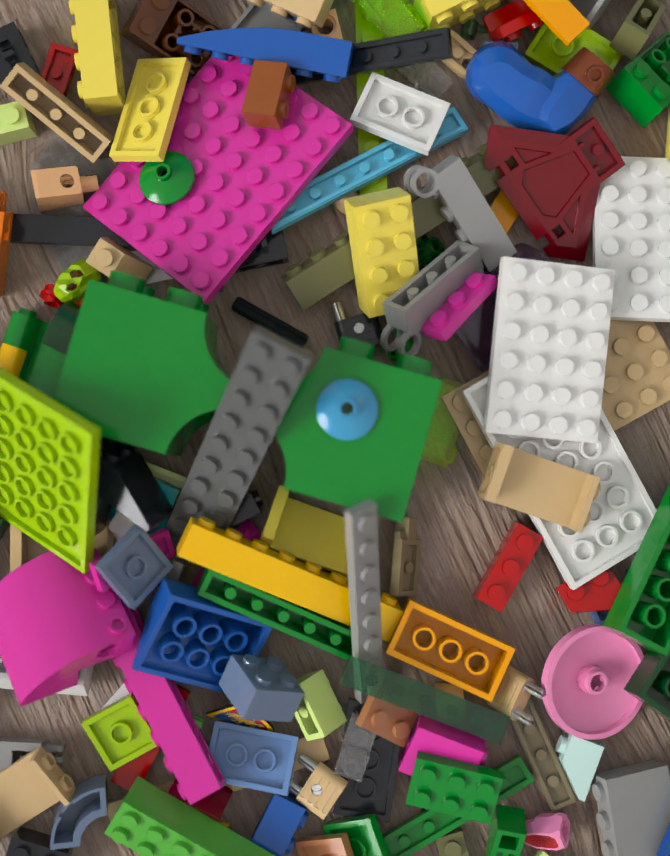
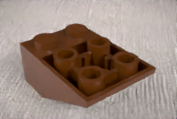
M138 0L120 35L157 58L187 57L191 63L189 74L195 76L212 56V52L201 50V55L184 52V47L177 44V37L206 31L223 30V28L183 0Z

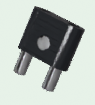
M337 302L341 320L336 303L332 304L337 320L334 326L339 342L341 337H347L369 343L375 347L381 345L380 337L383 330L378 316L369 318L363 312V314L346 318L341 302Z

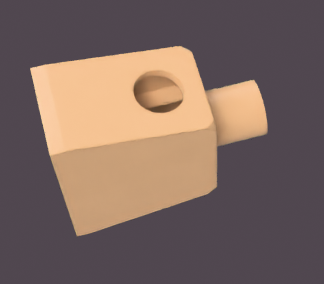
M77 166L30 170L40 212L83 204V193L99 190L97 175L79 176Z

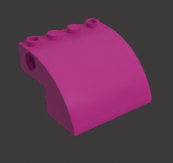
M95 545L93 561L100 558ZM49 551L21 565L0 581V657L20 707L77 685L79 670L132 650L136 633L117 593L112 588L105 592L97 591L91 570L83 574Z

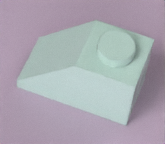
M565 731L564 736L560 735L555 750L558 752V759L574 794L579 800L585 802L604 746L598 740L581 739Z

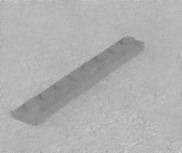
M369 498L344 510L354 696L361 704L365 703L379 671H383L377 503Z

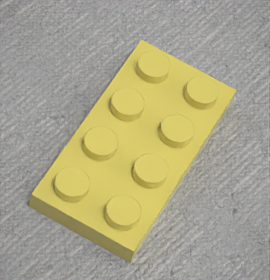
M187 57L137 60L109 153L114 162H164L191 67Z

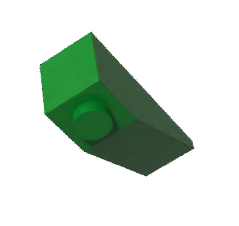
M496 804L489 828L485 856H520L527 835L524 809Z

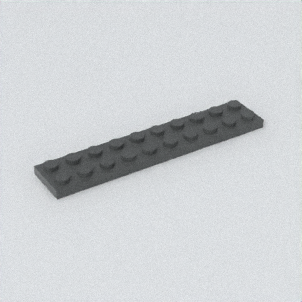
M257 324L251 331L166 524L165 529L169 530L176 555V547L191 516L197 519L200 516L209 518L216 523V527L223 530L230 527L314 355ZM191 562V563H193V564H195V565H197V566H199V567H201V568H205V567H203V566H201V565H198V564H196V563H194V562Z

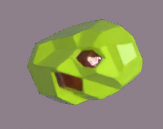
M81 259L75 262L58 277L53 290L54 295L61 302L71 301L74 303L81 301L84 298L89 279L101 281L100 271L86 263V260Z

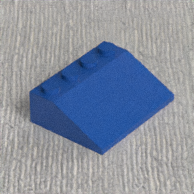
M164 577L151 601L132 668L136 671L224 693L218 683L231 655L244 656L245 654H250L257 657L272 627L197 595V587Z

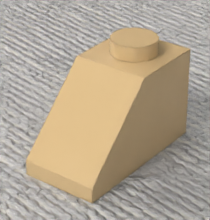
M108 236L99 239L85 261L108 277L111 271H118L146 281L154 269L153 266Z

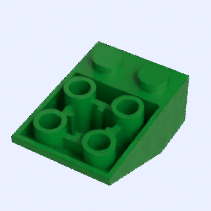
M668 31L626 65L606 87V90L643 128L670 105V34Z

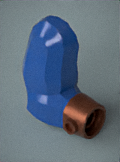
M497 41L483 45L473 54L467 65L465 82L473 97L488 106L508 124L520 129L565 135L586 115L595 99L599 98L615 73L594 53L582 47L562 67L563 71L551 76L539 66L530 63L512 44Z

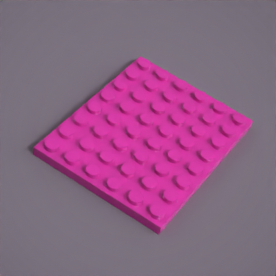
M211 56L184 88L167 151L179 152L185 155L192 163L195 171V180L190 192L182 200L174 204H155L144 196L139 185L140 172L146 162H120L102 183L99 190H96L83 206L90 215L185 289L203 297L202 302L206 305L214 298L354 131L353 125L297 86H295L294 92L290 93L288 100L289 115L287 119H284L281 130L248 126L241 111L253 66L240 64V58L229 56L228 61L215 59ZM167 171L163 172L160 176L166 175Z

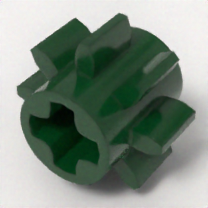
M423 235L416 240L419 269L425 268L445 251L443 244L438 238L434 236L428 238L426 235Z

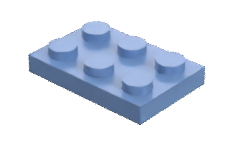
M220 721L214 722L209 749L227 784L284 796L289 795L300 737Z

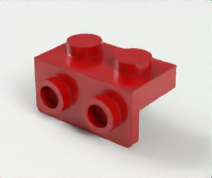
M516 0L483 17V22L492 42L502 39L505 42H510L521 36L520 30L529 27L530 31L545 24L523 0Z

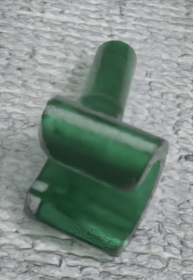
M470 19L462 26L460 36L463 39L475 40L476 33H489L485 26L479 25L474 19Z

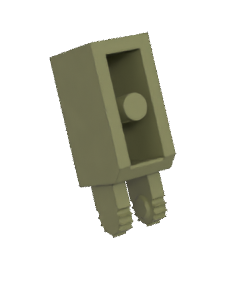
M637 0L609 46L620 54L634 60L666 9V6H664L666 1Z

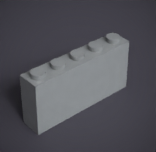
M649 760L595 773L592 792L598 806L597 823L602 831L603 842L601 849L603 855L656 856L670 823V775L668 765L655 760Z

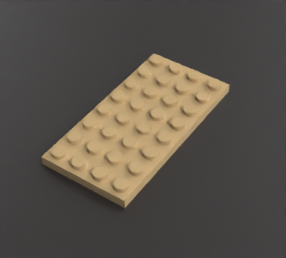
M610 320L601 408L612 429L615 431L670 400V352L654 322ZM489 370L439 397L482 478L493 450L460 391L488 375Z

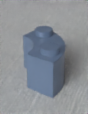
M107 774L97 775L75 786L76 790L70 804L64 806L62 802L60 803L54 818L50 850L80 847L81 836L87 825L96 818L107 815L109 803Z

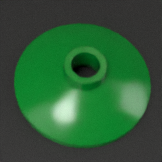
M166 151L164 162H146L139 176L140 189L144 196L155 204H174L182 200L192 189L195 180L194 167L185 155L176 151ZM167 171L166 175L160 176L163 172Z

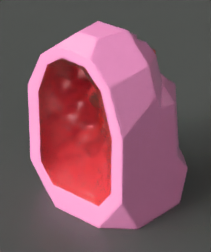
M541 813L535 818L525 821L527 835L524 843L528 846L555 851L567 848L570 837V821L565 813Z

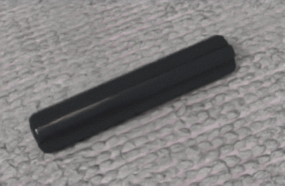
M241 297L235 299L232 305L234 312L301 348L307 343L309 338L307 334Z

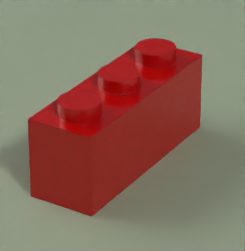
M513 522L476 587L473 596L502 613L543 540V536L520 523Z

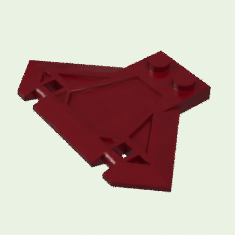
M591 117L569 135L490 124L483 162L489 172L497 167L502 174L496 180V183L536 240L542 236L546 238L548 244L542 248L548 257L585 261L600 183L626 165L595 117ZM511 156L516 162V165L512 168L506 161ZM558 225L563 231L559 235L553 230Z

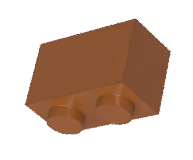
M254 60L241 111L248 126L282 129L283 121L289 115L290 93L294 92L296 86L295 75H292L288 63Z

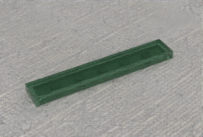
M353 656L348 657L339 682L343 686L502 745L510 717Z

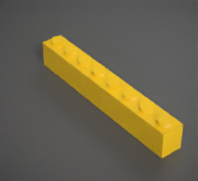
M200 516L199 519L190 517L176 547L179 557L351 627L348 579L344 575L332 571L331 574L321 571L322 567L311 561H306L305 563L295 560L296 556L285 550H280L278 553L269 549L270 546L259 539L250 541L242 538L243 534L235 529L227 527L226 530L218 528L215 526L216 523L209 518ZM383 592L380 595L382 640L389 642L404 611L398 604L397 598Z

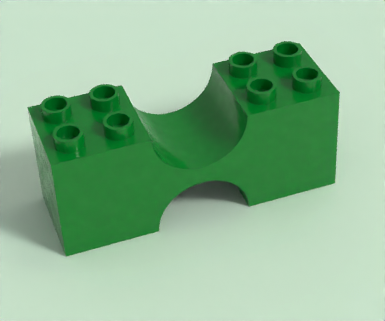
M111 271L107 284L89 279L53 400L100 428L101 436L159 453L181 456L191 436L203 425L213 420L230 381L218 358L217 333L219 328L207 314L210 306L202 303L203 297L173 287L168 288L165 301L154 298L155 290L146 287L145 280L123 272ZM341 337L338 349L324 347L323 353L315 367L301 380L275 433L286 463L284 489L346 507H352L369 498L377 503L378 516L403 522L443 380L429 377L433 363L407 354H398L394 366L372 360L375 346L356 339ZM340 379L360 381L368 386L375 395L378 405L377 419L370 431L358 439H336L326 433L318 421L316 414L318 398L324 388L334 381ZM349 403L343 404L341 407L342 413L345 415L351 414L353 406Z

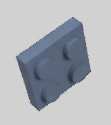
M134 524L94 566L123 602L134 610L174 567L146 531L137 524Z

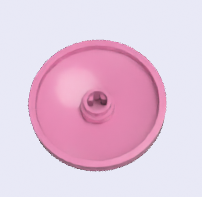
M602 624L584 625L562 637L551 650L545 662L541 679V688L546 692V694H542L545 696L542 699L551 719L564 731L586 740L607 738L625 728L633 720L643 704L624 690V687L644 658L639 645Z

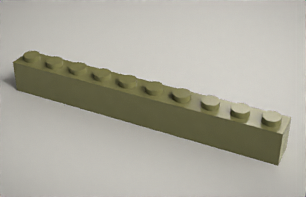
M487 143L476 149L477 153L470 158H461L483 196L499 187L496 180L502 176L497 167L489 172L483 164ZM512 156L506 160L511 168L516 165ZM409 191L407 192L411 195L415 239L446 221L440 211V208L443 206L438 198L433 199L432 196L422 198ZM348 232L337 236L333 240L334 243L325 249L321 247L313 251L309 255L310 259L302 264L298 262L291 265L285 270L286 274L281 276L302 310L307 309L355 278Z

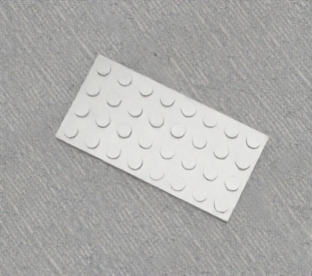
M488 375L460 391L482 432ZM602 408L598 444L483 432L492 450L497 441L576 470L601 477L599 482L600 492L597 498L592 501L589 510L591 513L590 520L587 526L583 527L582 533L529 515L538 533L543 536V542L570 589H577L638 551L657 510Z

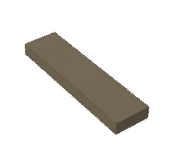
M530 696L524 712L533 717V721L528 720L532 724L528 726L519 720L512 721L511 719L510 722L551 813L578 801Z

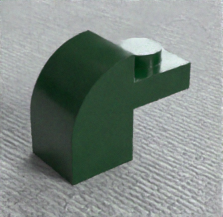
M71 301L65 302L54 315L41 343L67 355L81 306Z

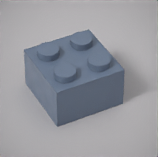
M245 654L244 656L231 655L218 683L243 720L291 722L305 694L298 685L297 680L285 668L284 663L273 656L263 658L250 654Z

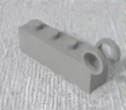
M450 155L432 169L422 165H413L407 169L403 178L405 188L422 198L431 196L433 199L438 198L443 206L440 208L442 215L449 223L453 222L457 229L454 232L457 239L480 247L482 264L485 270L491 272L500 265V257H511L517 253L461 158ZM425 173L427 182L423 188L417 189L416 180L419 175Z
M457 240L383 302L387 326L383 329L380 337V344L383 349L387 351L397 349L398 354L411 356L417 354L421 346V335L419 332L421 327L430 319V316L448 300L451 294L456 292L468 276L474 272L484 274L480 247ZM396 328V339L392 344L388 345V336ZM411 336H414V344L412 348L410 349V351L405 353V344L407 340Z

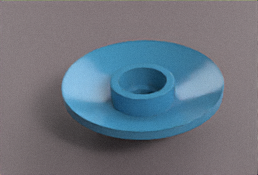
M340 379L326 386L321 392L316 405V414L321 427L330 436L340 440H354L364 436L373 427L377 419L378 405L375 395L364 383L354 379ZM345 403L353 406V412L349 415H345L341 411V407Z

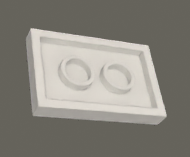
M372 72L351 115L350 123L357 128L428 156L451 103Z

